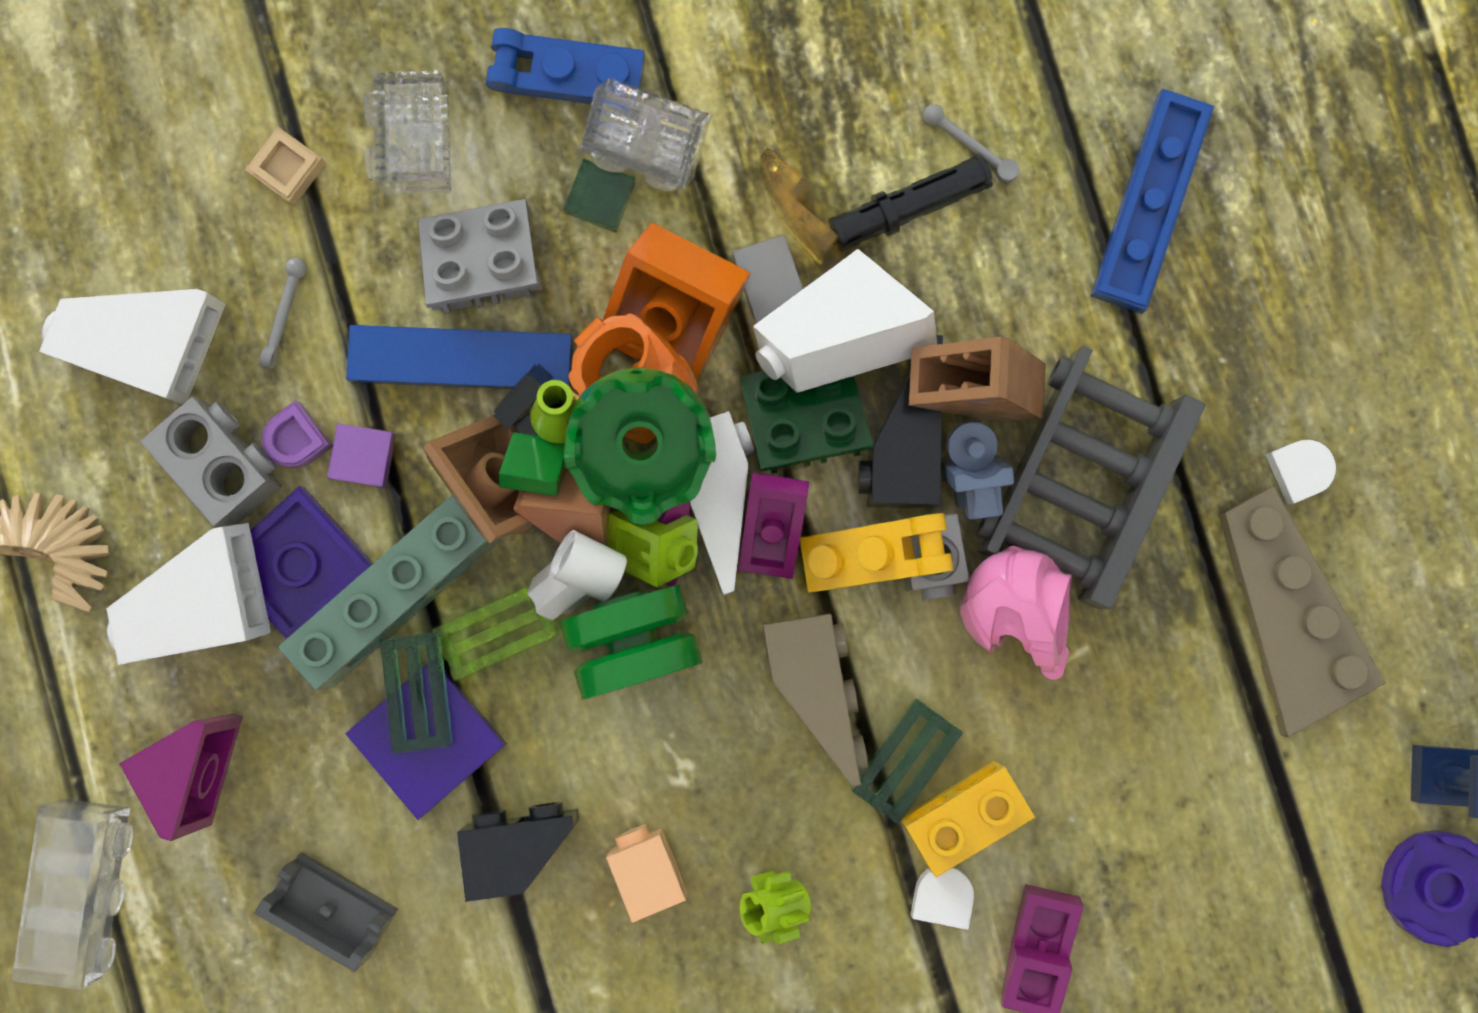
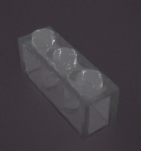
M61 799L39 805L11 981L82 990L103 978L104 974L108 972L113 963L116 949L115 940L110 938L113 916L118 913L124 898V883L119 881L122 858L128 854L133 840V827L128 823L130 807Z

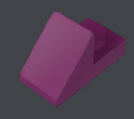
M752 473L738 571L793 579L808 497L809 481Z

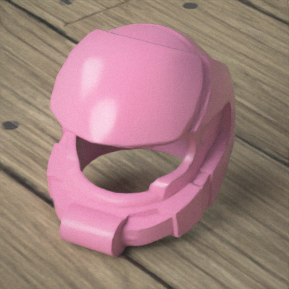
M1009 546L1002 552H998L984 560L970 576L965 594L960 603V615L964 627L975 642L990 654L993 653L996 646L1001 647L1006 635L1016 637L1023 644L1024 650L1031 653L1035 665L1040 666L1041 672L1046 678L1051 680L1059 679L1064 673L1069 657V649L1066 647L1070 624V586L1072 575L1062 573L1048 555L1016 546Z

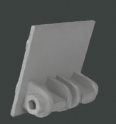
M526 199L418 219L427 308L431 307L432 310L443 309L444 313L447 314L451 313V310L473 306L472 299H474L477 308L484 306L483 297L491 296L492 302L495 305L500 304L499 294H503L505 300L522 296L531 298L533 291L542 290L538 268H535Z

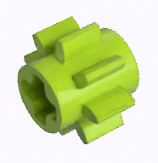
M772 870L752 876L750 879L754 890L743 893L740 901V916L747 931L754 936H759L760 943L762 944L774 940L777 945L799 939L800 932L797 925L809 922L811 901L806 888L799 881L791 880V873L789 871L775 874Z

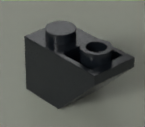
M550 802L528 807L529 816L507 819L506 810H492L473 814V823L467 824L457 831L465 902L523 894L579 821L578 809L563 811L562 802Z

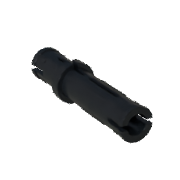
M977 154L958 165L916 181L900 190H895L889 194H886L884 191L872 195L870 202L828 219L829 229L838 249L844 252L863 241L885 233L886 236L896 234L900 231V226L916 218L991 188L993 183L991 181L992 174L985 159L980 154Z

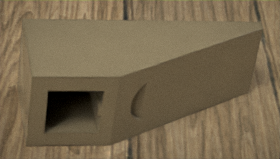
M823 614L762 625L773 683L852 786L861 785L858 770L868 769V761L863 736H852L849 714L858 713V703L853 679L843 680L839 658L848 657V646L843 623L833 624L831 614Z

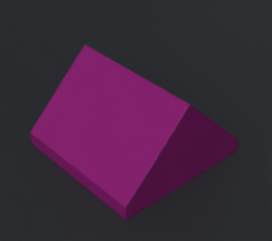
M232 713L192 721L119 763L159 838L173 841L212 825L243 716Z

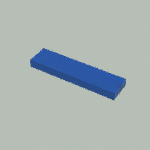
M1163 88L1158 93L1090 294L1091 297L1140 314L1147 310L1214 109L1213 105Z
M350 325L346 380L351 383L512 389L534 364L536 366L540 364L553 376L552 380L563 381L571 387L568 374L572 370L573 336L571 334Z

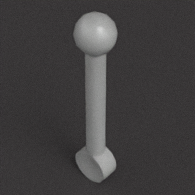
M931 104L924 109L923 118L928 125H938L976 155L980 154L989 165L996 169L995 174L999 181L1009 183L1017 177L1019 167L1014 160H1001L946 118L941 106Z
M291 258L286 263L285 270L288 278L268 344L264 346L260 355L259 362L262 367L274 369L278 362V347L299 279L307 273V264L301 258Z

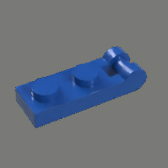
M496 28L493 30L491 49L496 54L494 65L489 66L485 85L488 88L503 93L638 110L645 64L644 50L525 35L509 28ZM517 57L532 59L530 73L515 70Z

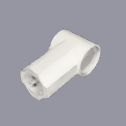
M575 530L570 531L559 545L552 562L532 578L527 595L533 600L536 613L547 619L554 620L561 614H570L591 597L602 602L606 601L614 593L622 579L627 562L626 556Z

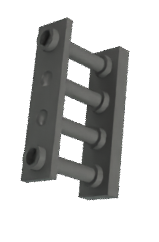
M1081 346L1069 358L1062 355L1057 361L1047 382V385L1054 388V391L1044 410L1043 420L1039 421L1016 469L1014 484L1008 486L1002 499L1003 515L983 518L976 536L983 538L978 552L986 556L997 554L1002 542L1010 546L1048 555L1060 570L1078 578V584L1083 586L1078 598L1079 601L1096 609H1111L1206 404L1185 394L1171 401L1169 405L1163 403L1160 407H1157L1084 372V368L1093 350ZM1073 392L1149 427L1148 434L1154 437L1146 454L1139 453L1134 457L1060 422ZM1052 442L1125 477L1124 483L1131 487L1122 506L1115 504L1113 507H1110L1037 472L1036 470L1049 443ZM1026 492L1102 527L1101 534L1107 536L1099 555L1092 554L1087 558L1012 522Z

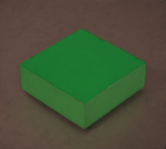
M513 432L499 471L500 487L557 497L566 469L564 461L565 443L554 444L543 440L539 436Z

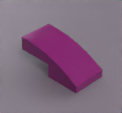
M1025 884L1006 966L1001 997L1003 1008L1024 1013H1060L1073 969L1069 957L1084 908L1080 897Z

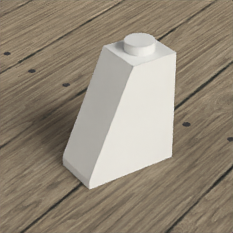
M859 249L753 326L759 351L755 353L759 365L773 380L782 378L797 393L911 359L912 348L937 345L934 311Z
M199 289L60 299L56 311H53L47 317L43 325V343L39 352L171 401L184 404L190 397L226 304Z
M249 523L223 526L209 530L106 608L109 619L107 636L110 645L115 650L118 665L247 641L271 633Z

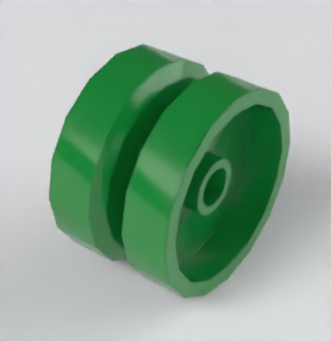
M680 585L646 594L644 590L626 594L593 605L594 610L559 621L567 650L581 652L604 645L607 656L581 663L574 671L582 700L633 686L703 663L694 634L682 632L659 639L656 631L657 628L682 621L687 615L688 611Z

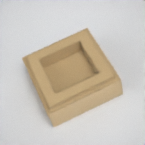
M277 127L246 167L245 171L292 206H295L327 163L298 140Z

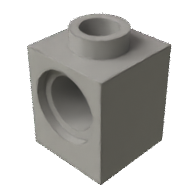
M958 514L946 515L947 530L941 531L945 554L951 553L954 571L942 572L937 575L929 574L904 578L907 592L921 589L923 600L956 595L954 584L969 581ZM918 535L911 536L915 559L919 557L920 552Z

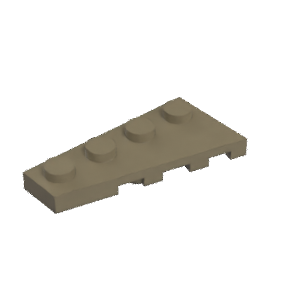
M1274 486L1265 488L1218 514L1236 579L1239 584H1242L1249 612L1246 615L1252 634L1257 637L1265 665L1261 668L1268 690H1272L1278 712V716H1275L1280 735L1290 737L1384 685L1386 682Z

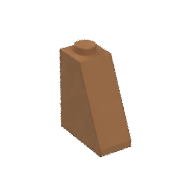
M1002 336L912 348L909 406L997 423L1043 420L1046 364L1010 338Z

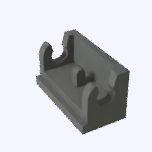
M300 853L295 860L282 868L277 877L281 878L272 893L267 894L262 899L254 914L355 972L371 957L398 908L306 854Z

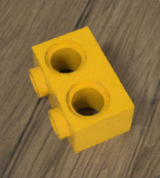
M992 761L899 817V820L926 866L936 878L1036 817L1006 767L996 761Z

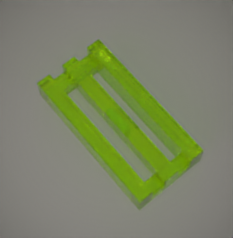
M530 586L432 629L436 640H439L442 647L443 657L450 665V673L454 681L559 635L553 620L536 613L535 604L527 595ZM531 599L534 609L454 644L451 637L452 634ZM540 619L544 629L463 665L460 654Z

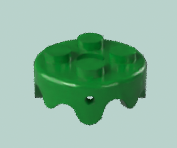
M635 367L617 370L599 378L581 394L573 405L567 421L564 447L565 466L571 472L582 494L593 505H607L620 510L629 521L635 524L646 525L653 523L665 511L692 501L701 489L710 464L715 462L716 446L711 418L703 400L688 384L672 374L657 369ZM645 427L656 435L657 440L649 450L635 452L626 447L623 437L632 428Z

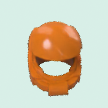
M628 313L626 316H612L604 321L597 316L574 339L578 347L573 354L572 370L569 372L568 377L579 397L584 390L601 378L599 372L606 357L617 347L630 342L635 345H644L641 360L630 368H651L672 374L688 384L698 394V383L694 372L686 360L676 353L664 337L636 315ZM645 427L632 428L624 435L625 438L646 445L652 439H657L656 435Z

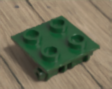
M764 371L739 376L756 447L755 453L759 471L770 470L771 474H775L779 468L801 463L804 464V467L811 466L810 462L820 460L821 464L827 463V458L853 453V456L856 457L860 456V451L874 448L854 376L798 393L782 378L773 380Z

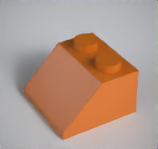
M652 222L625 255L603 321L612 316H626L628 313L636 315L664 337L676 353L686 360L698 382L733 316L751 272ZM630 342L616 349L640 361L643 356L644 345H635Z

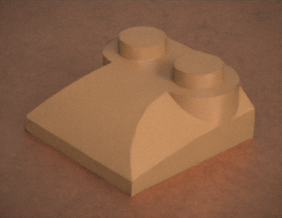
M493 416L431 440L423 447L431 466L481 537L489 543L513 533H526L535 526L513 510L519 490L501 488L499 485V471L513 432H519L514 425L507 429Z

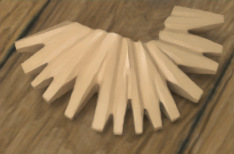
M41 493L33 494L26 512L20 496L12 497L11 509L4 499L0 500V555L25 556L32 559L55 562L57 565L53 567L55 575L52 576V599L58 603L90 613L93 607L76 589L79 587L103 591L105 586L94 578H108V571L86 562L110 555V547L108 545H90L105 533L102 525L95 526L99 519L94 514L86 518L90 510L86 506L75 512L78 502L71 498L65 505V497L58 494L54 496L44 515Z

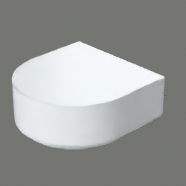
M1314 440L1297 441L1265 454L1287 505L1297 503L1324 491L1330 486L1335 477L1336 463L1331 451L1322 443Z
M956 867L951 868L936 878L929 868L926 869L916 883L910 913L912 919L968 930L974 902V890L971 882Z

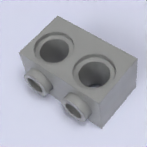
M192 396L140 442L212 526L237 525L282 487L271 473L276 468V465L257 444L252 443L247 446L235 430L240 427V423L223 404L218 401L210 404ZM204 426L208 434L206 445L199 452L193 453L190 448L191 434L198 427ZM240 467L244 474V484L239 492L230 495L225 487L226 477L232 469Z

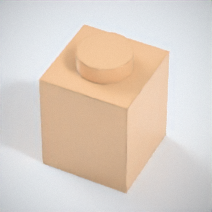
M642 825L614 838L617 846L610 849L606 859L632 923L686 901L688 890L663 828L649 833L647 826Z

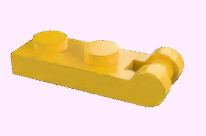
M929 514L801 537L800 545L808 593L954 571L951 553L945 554L941 531L947 530L945 514ZM918 535L922 558L915 559L911 536Z

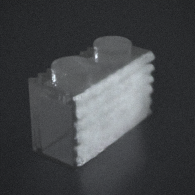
M440 71L373 73V92L364 93L365 120L368 126H374V146H366L365 148L366 172L369 180H375V184L385 196L451 193L449 91Z
M607 78L595 89L593 101L590 105L591 110L588 114V121L582 137L580 152L593 156V163L606 171L620 173L624 172L626 168L646 175L645 182L656 189L663 191H675L677 187L685 189L694 178L712 115L708 112H701L699 109L691 108L688 105L680 104L677 101H670L667 97H660L655 93L638 89L636 86H629L625 82H618L613 78Z

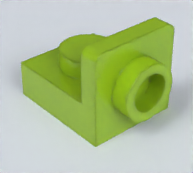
M618 509L608 513V547L626 556L627 562L624 572L658 588L695 568L698 554L697 519L686 515L667 525L657 520L650 524L640 525L629 521L626 515Z

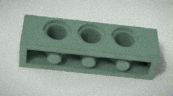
M451 495L280 644L278 648L315 691L333 688L500 542L501 539L489 543L482 538Z

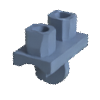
M970 420L959 423L951 430L947 438L946 447L949 457H941V477L954 489L955 505L958 508H965V516L968 519L1003 515L1000 486L1014 484L1013 467L996 454L998 442L994 432L987 425L979 421Z

